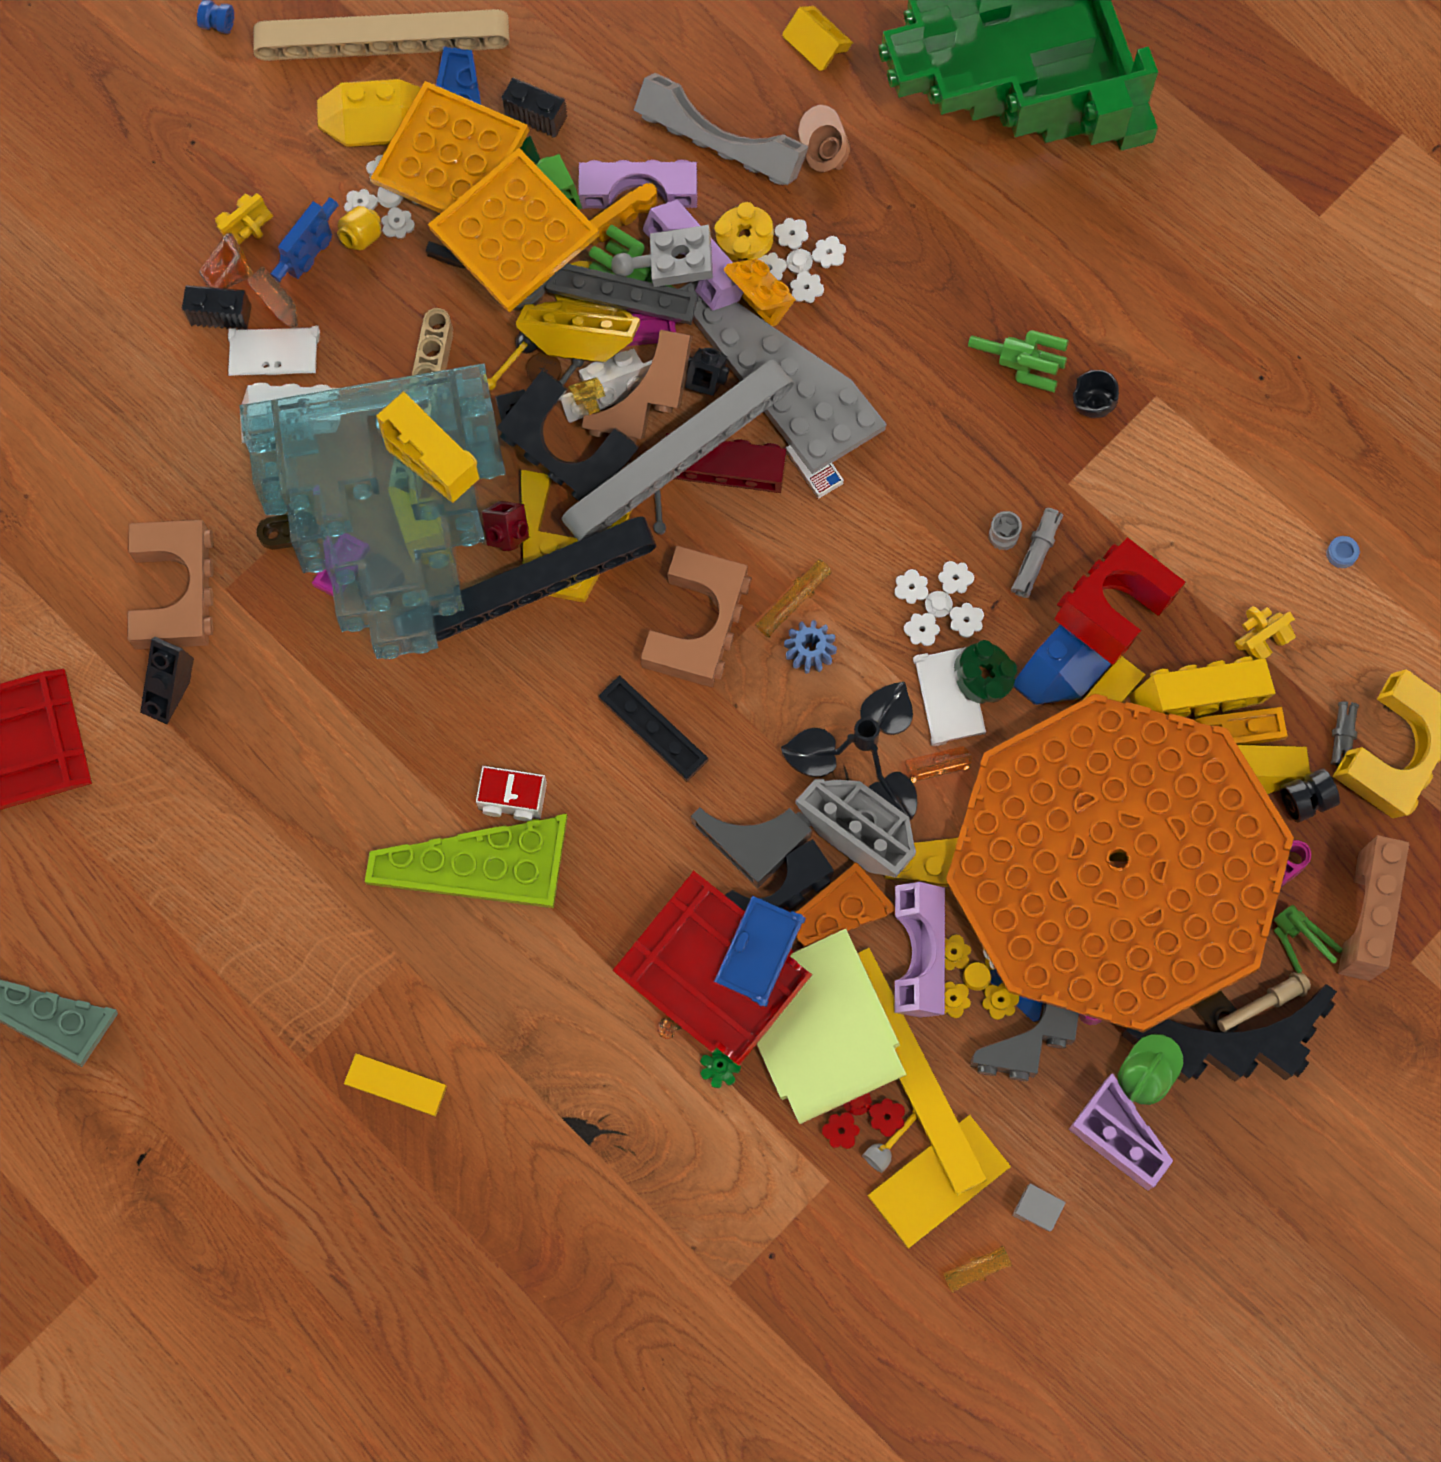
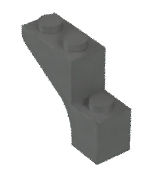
M1044 1003L1041 1019L1035 1028L1026 1033L978 1049L971 1058L970 1067L977 1068V1073L982 1075L996 1076L997 1072L1009 1073L1010 1079L1029 1081V1077L1034 1078L1038 1074L1042 1040L1047 1041V1046L1064 1049L1066 1044L1072 1045L1076 1038L1079 1013Z

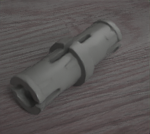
M1338 702L1336 728L1332 730V737L1335 738L1332 760L1330 762L1332 765H1339L1341 754H1343V759L1346 752L1352 750L1353 740L1357 739L1358 732L1355 731L1359 708L1357 703L1351 702L1347 715L1348 702Z

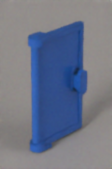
M752 896L714 982L751 998L759 1006L767 1007L770 994L806 917L793 911L788 912Z

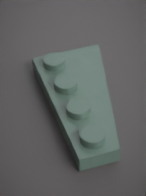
M0 980V1023L80 1067L84 1066L118 1015L117 1010L112 1008H101L91 1005L89 1002L74 1001L60 997L58 994L44 993L32 990L27 986Z

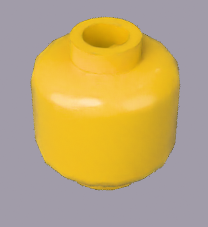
M363 206L354 207L338 221L337 235L339 240L349 249L361 251L367 248L381 235L380 217L372 209Z

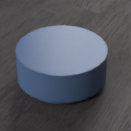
M1339 536L1330 543L1326 554L1333 566L1348 568L1358 559L1360 549L1354 539L1347 536Z

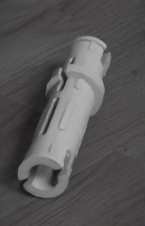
M1045 508L1036 532L1033 531L1030 537L1032 542L1011 588V591L1013 593L1016 592V595L1029 598L1049 548H1052L1055 543V532L1063 518V514L1058 513L1059 511L1055 509Z

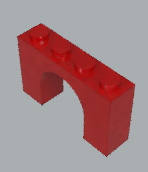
M1128 537L1119 546L1114 543L1103 557L1105 559L1104 562L1101 559L1095 562L1088 572L1090 576L1083 575L1074 585L1073 593L1068 590L1057 603V606L1061 609L1054 618L1055 621L1113 666L1130 648L1141 630L1108 603L1103 590L1116 589L1128 593L1157 616H1160L1174 601L1186 581Z

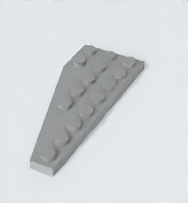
M699 280L692 281L680 289L697 293L695 290ZM698 294L693 321L714 349L718 350L721 355L728 356L726 364L740 382L770 360H775L793 380L794 386L766 409L764 413L793 448L812 475L886 429L887 424L850 378L739 303L735 302L713 311Z

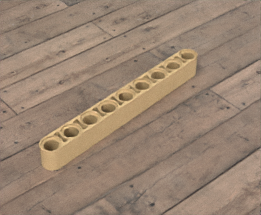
M501 10L262 21L254 25V55L261 60L443 52L444 47L466 50L501 49L509 44V17L506 12Z

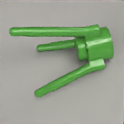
M1294 904L1274 919V922L1278 925L1274 932L1280 938L1297 973L1302 972V969L1287 938L1288 934L1294 938L1302 932L1331 963L1337 962L1336 957L1313 933L1338 953L1342 952V947L1311 922Z

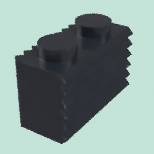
M513 77L502 95L505 115L531 126L532 129L541 130L542 133H547V136L557 137L568 115L566 99Z
M186 285L182 310L191 326L196 324L197 327L202 325L203 328L205 326L209 328L213 326L216 329L219 326L221 329L224 327L229 329L231 327L238 330H247L251 303L245 290Z

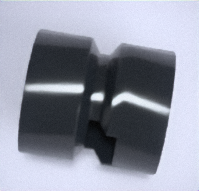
M1323 768L1306 774L1304 781L1297 778L1280 787L1283 804L1290 817L1297 823L1315 816L1316 810L1325 812L1340 804V796L1336 784L1330 774Z

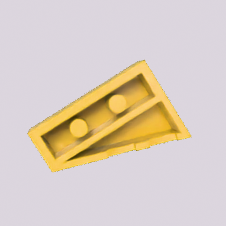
M404 391L376 415L387 451L452 503L480 479L476 466L478 462L469 451L463 450Z

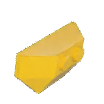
M401 79L341 83L317 100L318 128L346 147L390 144L421 87Z
M564 300L544 302L536 306L534 304H525L516 321V327L547 355L583 359L592 362H606L630 344L640 325V318L633 317L623 309Z

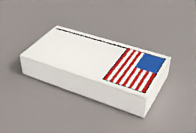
M790 445L786 447V453L818 499L843 485L844 480L832 462L812 475Z

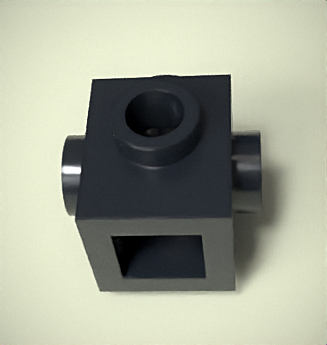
M699 348L693 357L689 356L685 388L714 396L720 385H725L727 382L730 368L725 366L728 356L721 355L718 350L713 348Z

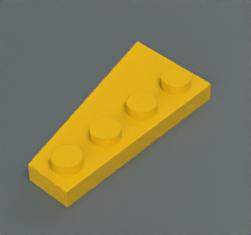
M958 838L914 843L916 855L897 877L885 876V879L913 883L923 882L949 887L946 877L951 866Z

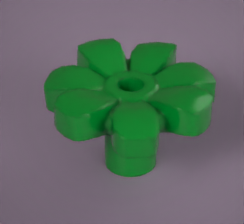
M718 1048L713 1051L712 1057L703 1055L700 1061L706 1067L700 1072L702 1079L708 1080L712 1078L711 1086L716 1089L722 1086V1081L728 1086L733 1085L736 1080L732 1073H739L741 1071V1065L738 1066Z

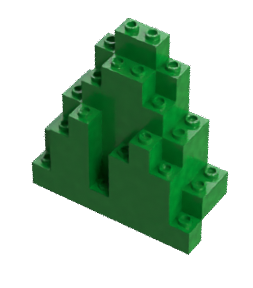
M908 0L907 10L904 11L906 26L883 31L882 44L878 45L879 56L882 62L887 63L889 69L887 70L888 83L891 88L895 87L898 98L922 92V94H927L930 104H938L941 115L961 109L969 110L972 121L995 115V117H1000L1003 127L1012 128L1015 137L1037 132L1042 134L1045 143L1083 134L1084 136L1088 135L1091 145L1113 140L1117 141L1120 151L1154 142L1158 126L1149 101L1158 75V69L1149 46L1138 49L1133 61L1111 0Z

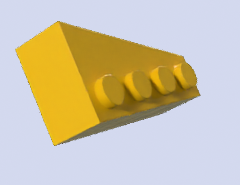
M1249 656L1240 658L1230 664H1225V661L1221 660L1212 662L1203 668H1197V665H1188L1175 672H1169V669L1154 671L1150 674L1151 677L1129 695L1131 703L1151 708L1152 711L1167 715L1171 713L1186 717L1193 712L1195 718L1218 711L1220 706L1222 711L1225 712L1262 704L1276 694L1266 659L1253 660Z

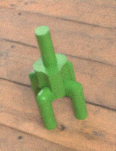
M612 224L609 226L606 235L612 239L606 245L605 249L613 255L627 253L632 258L642 256L644 245L616 226ZM593 246L589 256L596 261L591 263L589 269L614 274L611 271L613 257L600 248ZM651 267L634 269L629 276H626L653 283Z
M1030 330L1026 334L1025 341L1008 337L1005 339L1004 344L971 335L968 347L999 355V365L1017 369V382L1055 392L1058 381L1031 374L1030 370L1035 369L1056 375L1058 368L1064 369L1067 357L1038 350L1037 344L1066 351L1069 340Z

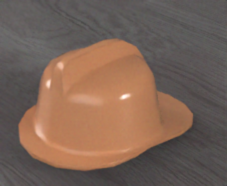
M817 105L811 107L800 120L798 129L801 143L809 146L806 159L810 167L819 172H826L832 169L841 170L844 168L843 164L850 154V142L847 139L841 119L837 112L829 106Z

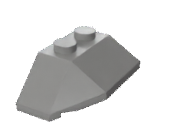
M815 779L795 801V804L810 821L820 837L870 873L897 877L916 855L909 817L860 781H824V779Z

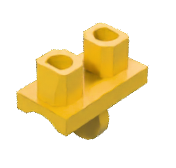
M258 193L254 196L244 194L238 199L236 204L237 210L232 214L222 212L215 218L217 228L232 249L236 248L251 234L256 239H260L263 236L260 227L273 217L266 207L263 198Z
M1252 606L1246 610L1248 620L1242 624V627L1245 631H1249L1253 627L1254 629L1235 641L1234 644L1238 650H1246L1253 660L1267 658L1272 654V651L1265 640L1272 636L1278 646H1283L1295 639L1296 636L1290 625L1295 619L1291 612H1287L1284 615L1278 612L1266 620V618L1272 615L1271 610L1266 607L1260 611Z

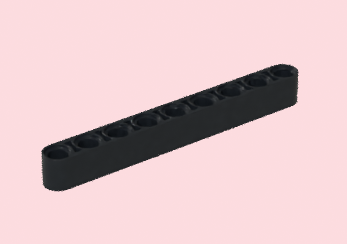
M635 517L406 613L395 619L393 625L403 652H414L644 556L656 548V543L646 518Z

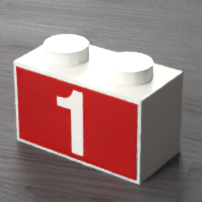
M482 766L476 798L478 809L483 810V814L493 817H500L501 813L514 815L513 818L527 822L531 821L532 818L541 819L547 786L545 775Z

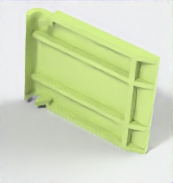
M843 929L791 954L790 957L808 970L812 976L757 1044L782 1100L788 1098L800 1124L907 1075L895 1050L896 1047L900 1046L899 1041L847 929Z

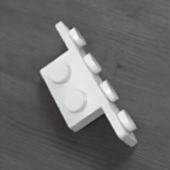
M633 348L628 351L619 352L606 362H594L588 367L580 369L579 373L585 387L567 393L560 399L568 422L576 421L585 415H591L623 401L641 383L653 360L642 363Z

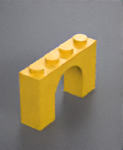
M1405 669L1391 673L1377 700L1404 718L1410 725L1415 737V751L1410 763L1402 770L1395 769L1363 747L1346 752L1333 775L1335 779L1391 818L1408 816L1416 809L1419 803L1418 796L1422 789L1426 788L1433 778L1432 771L1436 764L1441 761V693Z

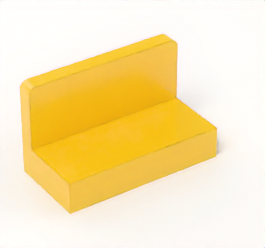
M814 6L799 7L782 33V36L819 71H824L836 53L847 52L853 44L843 32Z

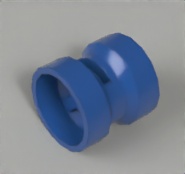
M202 0L197 12L198 27L207 30L216 28L218 32L229 34L234 23L233 5L225 3L216 5L214 1Z

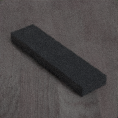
M620 675L598 696V699L686 782L709 761L708 757Z

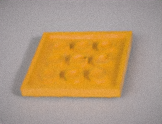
M424 81L370 179L373 184L438 213H442L503 160L520 148L530 130L527 124Z
M520 148L515 150L428 224L429 229L508 312H511L600 236L599 230Z

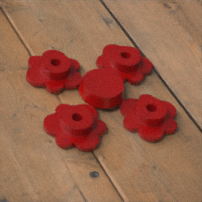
M868 1092L843 1104L848 1113H843L840 1117L837 1114H832L829 1117V1123L825 1124L822 1128V1135L826 1139H830L829 1143L832 1148H838L840 1145L844 1149L852 1148L855 1145V1136L860 1133V1128L854 1125L855 1119L853 1115L860 1116L869 1110V1114L873 1118L871 1127L875 1130L880 1129L883 1136L891 1137L896 1129H901L905 1125L902 1119L905 1114L904 1106L900 1103L893 1104L888 1098L883 1099L881 1104L876 1103L871 1106L872 1099ZM889 1115L890 1119L885 1120L884 1116ZM840 1128L844 1130L843 1134L838 1132Z

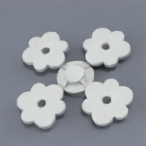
M378 155L375 161H370L367 164L366 169L370 174V178L383 155ZM379 187L377 197L370 195L367 189H362L359 192L350 191L346 196L347 203L344 205L346 212H349L356 206H363L374 210L373 208L378 205V202L386 208H391L388 211V215L383 216L381 219L384 225L383 233L387 237H394L396 235L397 238L402 239L406 236V233L412 232L415 228V223L411 219V213L407 210L402 212L400 208L396 207L403 200V197Z
M787 218L784 224H779L775 228V234L779 238L778 241L781 246L788 245L794 251L787 256L786 261L778 258L776 253H770L768 256L764 255L758 260L766 263L769 269H771L772 275L779 281L783 277L782 272L788 266L789 270L797 275V279L792 280L790 283L793 290L792 296L796 299L795 301L801 302L805 300L807 303H812L815 297H820L824 293V286L820 283V276L817 274L811 276L808 272L811 269L813 260L821 262L823 268H829L831 265L840 266L844 262L843 254L846 252V247L840 244L837 237L830 236L825 241H817L816 249L812 252V255L807 250L798 249L801 247L802 241L808 239L807 224L802 219L794 221L792 218Z
M948 561L944 564L943 572L938 576L939 581L943 583L944 592L935 591L928 595L926 587L928 583L927 578L919 576V573L914 569L906 571L904 576L900 575L896 578L898 586H896L894 593L898 599H906V602L909 604H914L916 600L926 599L925 607L928 613L922 616L917 613L913 614L911 621L904 625V632L907 636L911 637L910 641L912 644L918 645L921 643L924 646H931L935 642V635H938L940 632V627L935 624V618L945 617L949 613L950 618L953 620L950 625L951 629L954 631L959 630V634L962 637L969 638L973 635L974 631L979 632L982 630L983 611L977 607L973 608L970 603H964L962 607L952 608L953 602L948 595L956 591L961 594L965 593L967 586L973 583L974 575L972 572L967 571L968 567L965 563L957 565L953 561Z

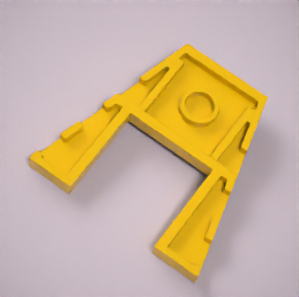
M521 469L522 504L525 506L529 527V539L523 542V564L573 544L578 539L540 531L552 479L547 474ZM632 510L608 528L629 520ZM600 574L548 596L585 603Z

